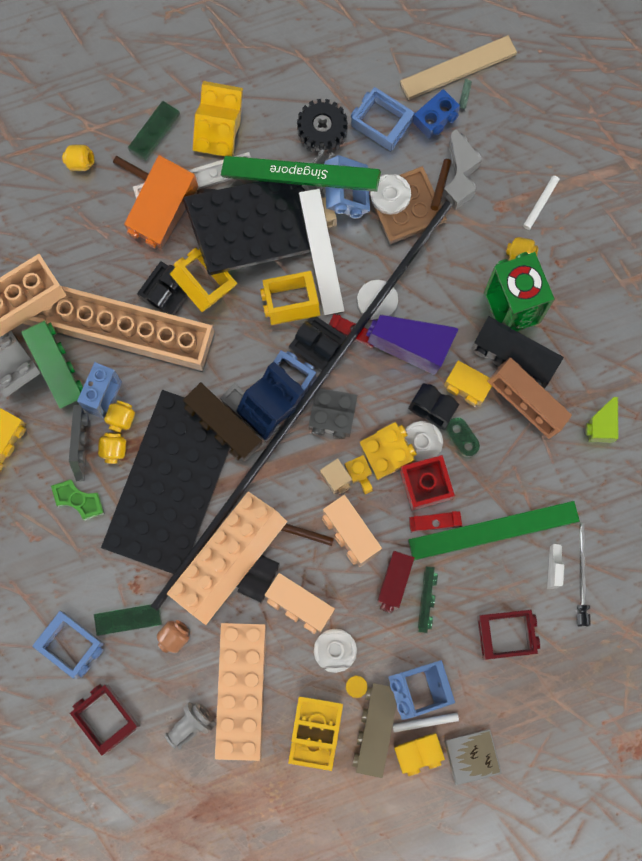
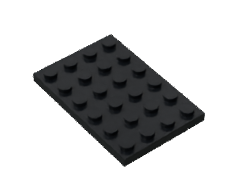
M257 181L184 197L183 202L209 276L311 252L299 192L306 191L302 185Z

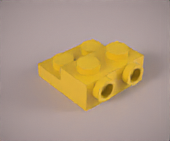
M397 422L380 429L376 434L360 441L377 480L400 470L401 466L416 462L414 456L417 455V452L412 443L408 445L405 438L408 434L404 426H399Z

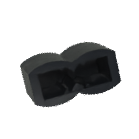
M423 383L408 409L417 416L427 419L436 427L445 430L460 404L452 396L441 394L435 386Z
M261 555L236 586L239 588L237 592L262 604L280 563Z

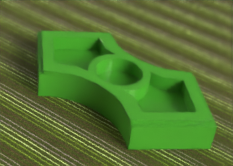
M72 479L51 486L57 507H73L80 513L83 520L105 514L99 494L81 492L76 488Z

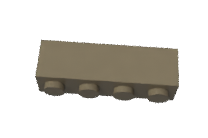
M373 683V686L367 689L366 700H369L368 709L363 710L361 722L365 723L364 732L359 731L357 744L361 745L359 754L355 753L352 767H357L356 773L383 778L397 703L390 686Z

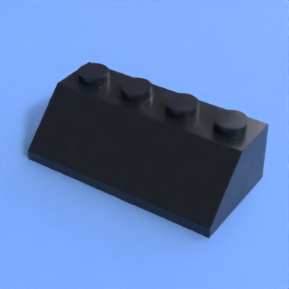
M488 316L472 346L477 355L492 359L493 363L497 366H500L511 357L544 389L564 358Z

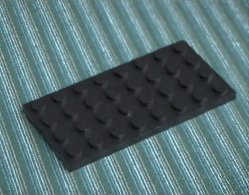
M162 390L101 548L174 574L195 545L230 448L226 444L222 446L214 438L216 434L211 429L206 431L199 424L200 419L196 415L192 417L184 409L186 405L183 402L185 397Z

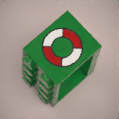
M524 252L517 255L516 259L510 261L504 259L497 262L484 291L494 319L517 332L540 324L555 300L535 252L530 254Z

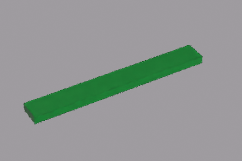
M575 501L408 539L411 555L415 557V561L578 523L580 520Z

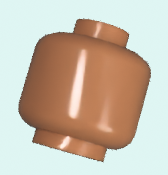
M179 620L168 621L157 634L158 647L165 653H178L189 640V629Z

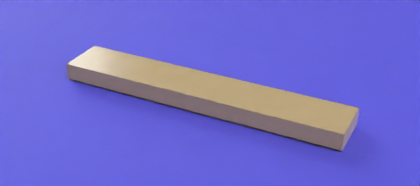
M508 35L400 80V85L407 99L411 100L516 56L517 51Z

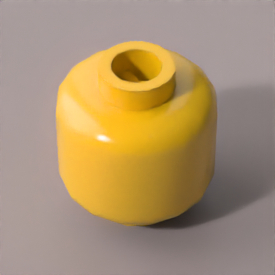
M84 144L69 145L62 155L63 163L66 164L70 171H87L94 164V153Z
M516 237L512 243H508L506 255H509L510 260L516 259L517 255L524 252L528 254L535 252L538 255V245H535L534 240Z
M118 400L116 403L109 405L104 418L105 423L110 425L109 430L121 433V430H129L135 417L132 405Z
M105 432L104 436L99 438L98 456L105 459V463L116 464L118 459L125 457L126 439L121 437V433Z

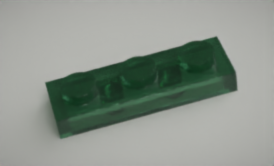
M162 101L128 146L129 151L146 161L180 115L179 110Z
M426 566L424 568L417 633L427 634L428 629H432L433 617L429 616L430 608H434L435 595H432V587L437 585L438 573H434L435 567Z
M152 604L94 614L96 635L102 636L162 625L160 608L156 611L151 607Z

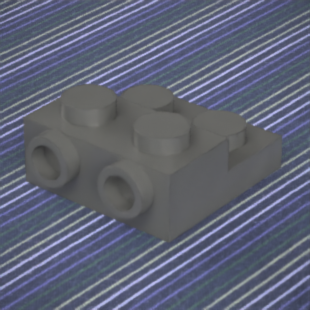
M319 388L314 397L308 426L309 430H312V433L317 435L330 433L333 434V437L339 439L350 437L358 395Z

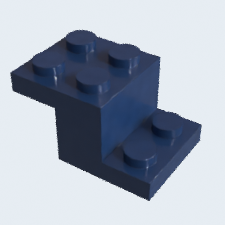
M272 362L267 367L263 377L245 391L236 412L266 441L271 437L276 426L294 412L305 391L282 367Z

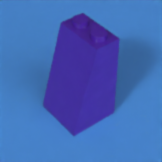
M380 315L378 320L373 319L366 336L369 337L368 343L435 375L441 368L458 329L445 325Z

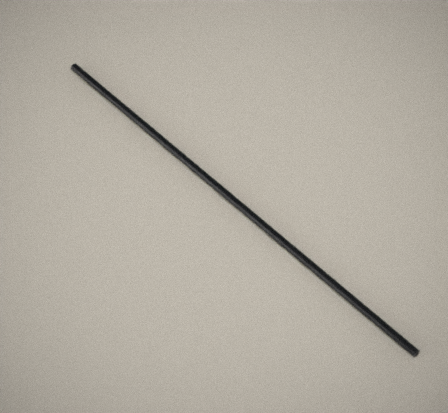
M445 201L302 397L294 412L286 419L151 605L153 609L158 611L168 597L167 592L213 536L452 207L450 202Z

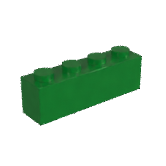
M43 320L22 330L21 333L59 408L77 401L83 385L80 380H75L72 373L76 371L71 361L66 362L63 356L66 351L61 342H56L53 336L56 334L52 323L47 324L46 320Z

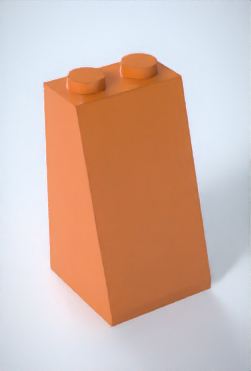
M158 155L124 223L128 230L127 233L136 239L138 237L146 240L145 243L154 249L156 247L163 249L186 209L183 202L184 197L194 195L198 189L195 174Z

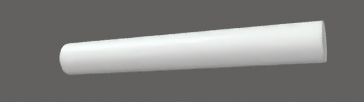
M553 175L525 221L523 225L525 229H531L560 180L557 176Z
M456 712L394 723L393 731L395 733L457 722L459 717Z

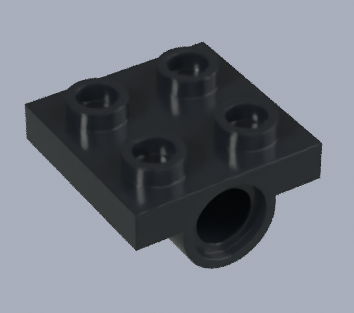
M160 261L137 295L163 313L174 315L188 295L170 275L175 267Z
M317 316L311 317L299 328L295 339L289 345V349L322 371L346 336Z

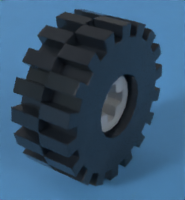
M317 99V103L314 104L312 100L309 102V107L305 105L302 108V112H299L297 132L300 142H304L306 149L311 147V152L313 153L316 150L320 151L323 149L327 150L329 154L332 152V148L337 150L340 144L343 145L345 142L348 128L346 113L344 114L342 107L338 108V103L335 101L333 104H330L329 99H325V102ZM321 122L323 124L326 122V128H318L319 123Z

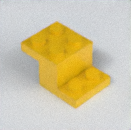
M203 81L201 102L195 112L193 151L220 156H233L235 135L240 127L243 88Z
M299 696L288 764L332 771L343 704Z

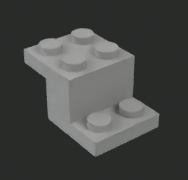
M12 331L0 337V392L6 398L40 374L34 361Z

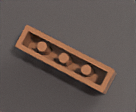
M511 357L501 364L487 381L548 439L559 433L572 416L564 406L553 398L548 391L538 384Z

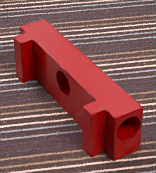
M333 314L329 325L343 335L348 336L351 328L356 323L342 318L341 315ZM363 328L355 340L373 348L374 346L368 343L369 337L366 336L368 329Z
M460 511L409 517V524L412 533L461 527L462 520ZM438 521L439 526L434 527L432 522Z

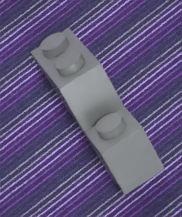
M454 130L451 133L449 147L455 178L444 188L443 197L452 204L456 211L475 195L476 185L471 178L467 177L480 167L482 156L477 149H473L464 134Z

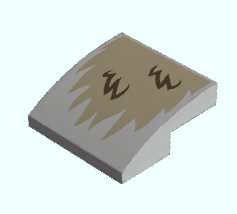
M490 729L444 741L455 785L502 774Z

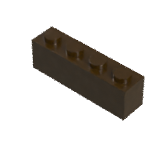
M202 382L183 399L186 405L184 407L186 412L192 417L196 415L200 419L199 424L206 431L211 429L216 434L214 438L222 446L226 444L231 449L229 453L236 460L241 458L246 462L262 445V440Z

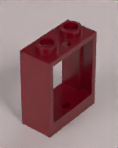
M393 551L376 604L380 605V610L392 613L400 608L415 557Z
M532 609L477 616L483 660L538 654L537 649H540L539 636H535L534 627H537L536 614H532ZM524 617L528 649L493 653L489 621Z
M99 684L90 691L91 696L88 699L84 700L82 698L72 706L74 710L70 712V715L101 756H103L138 729L140 725L111 687ZM107 694L128 723L103 743L81 713Z

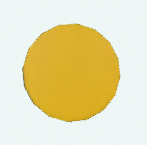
M353 676L348 679L346 691L351 697L360 698L367 692L368 686L364 678Z

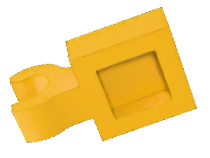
M364 455L344 463L348 474L352 478V483L359 482L365 495L372 492L373 488L368 480V477L372 476V472Z

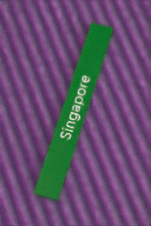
M225 156L221 176L223 178L377 192L381 171L380 169Z

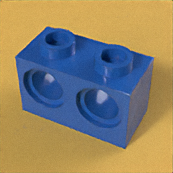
M442 89L414 113L413 124L430 139L433 135H439L448 122L453 123L458 118L460 105ZM446 107L449 111H443L440 108ZM426 120H433L435 123L428 124Z

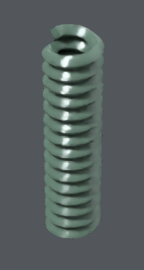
M467 78L464 81L459 103L461 109H465L467 106V99L472 85V81Z

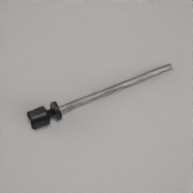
M580 523L581 605H577V609L581 610V613L577 614V625L579 627H588L591 625L590 614L587 613L590 605H586L584 523Z

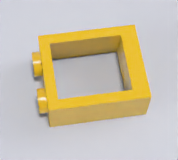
M196 247L187 254V259L182 257L173 264L175 268L170 275L199 310L204 312L229 293L237 285V282L228 271L211 275L220 287L208 295L186 268L198 259L206 269L201 251Z
M312 271L262 280L264 288L260 289L262 301L267 302V305H263L266 318L270 317L271 325L320 316L319 301ZM306 288L308 301L273 308L272 293Z

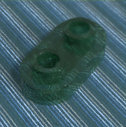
M451 419L446 426L448 437L462 456L468 458L475 456L480 448L478 439L463 419ZM453 427H459L460 432L455 433L453 431ZM465 444H470L472 450H466Z

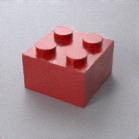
M443 455L401 466L400 474L411 511L450 501L455 497Z

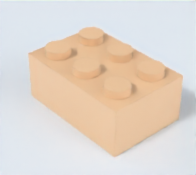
M345 494L323 509V523L328 530H334L336 533L334 534L335 540L341 548L345 546L348 550L347 557L353 565L357 564L360 568L381 553L382 547Z
M278 573L265 594V597L268 599V605L276 610L284 609L286 611L285 616L294 622H297L298 619L305 623L304 628L313 634L317 631L321 633L335 612V608Z

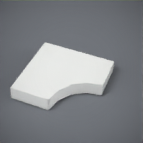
M559 544L551 545L549 551L547 589L551 590L562 587L564 581L565 565L562 562V546Z

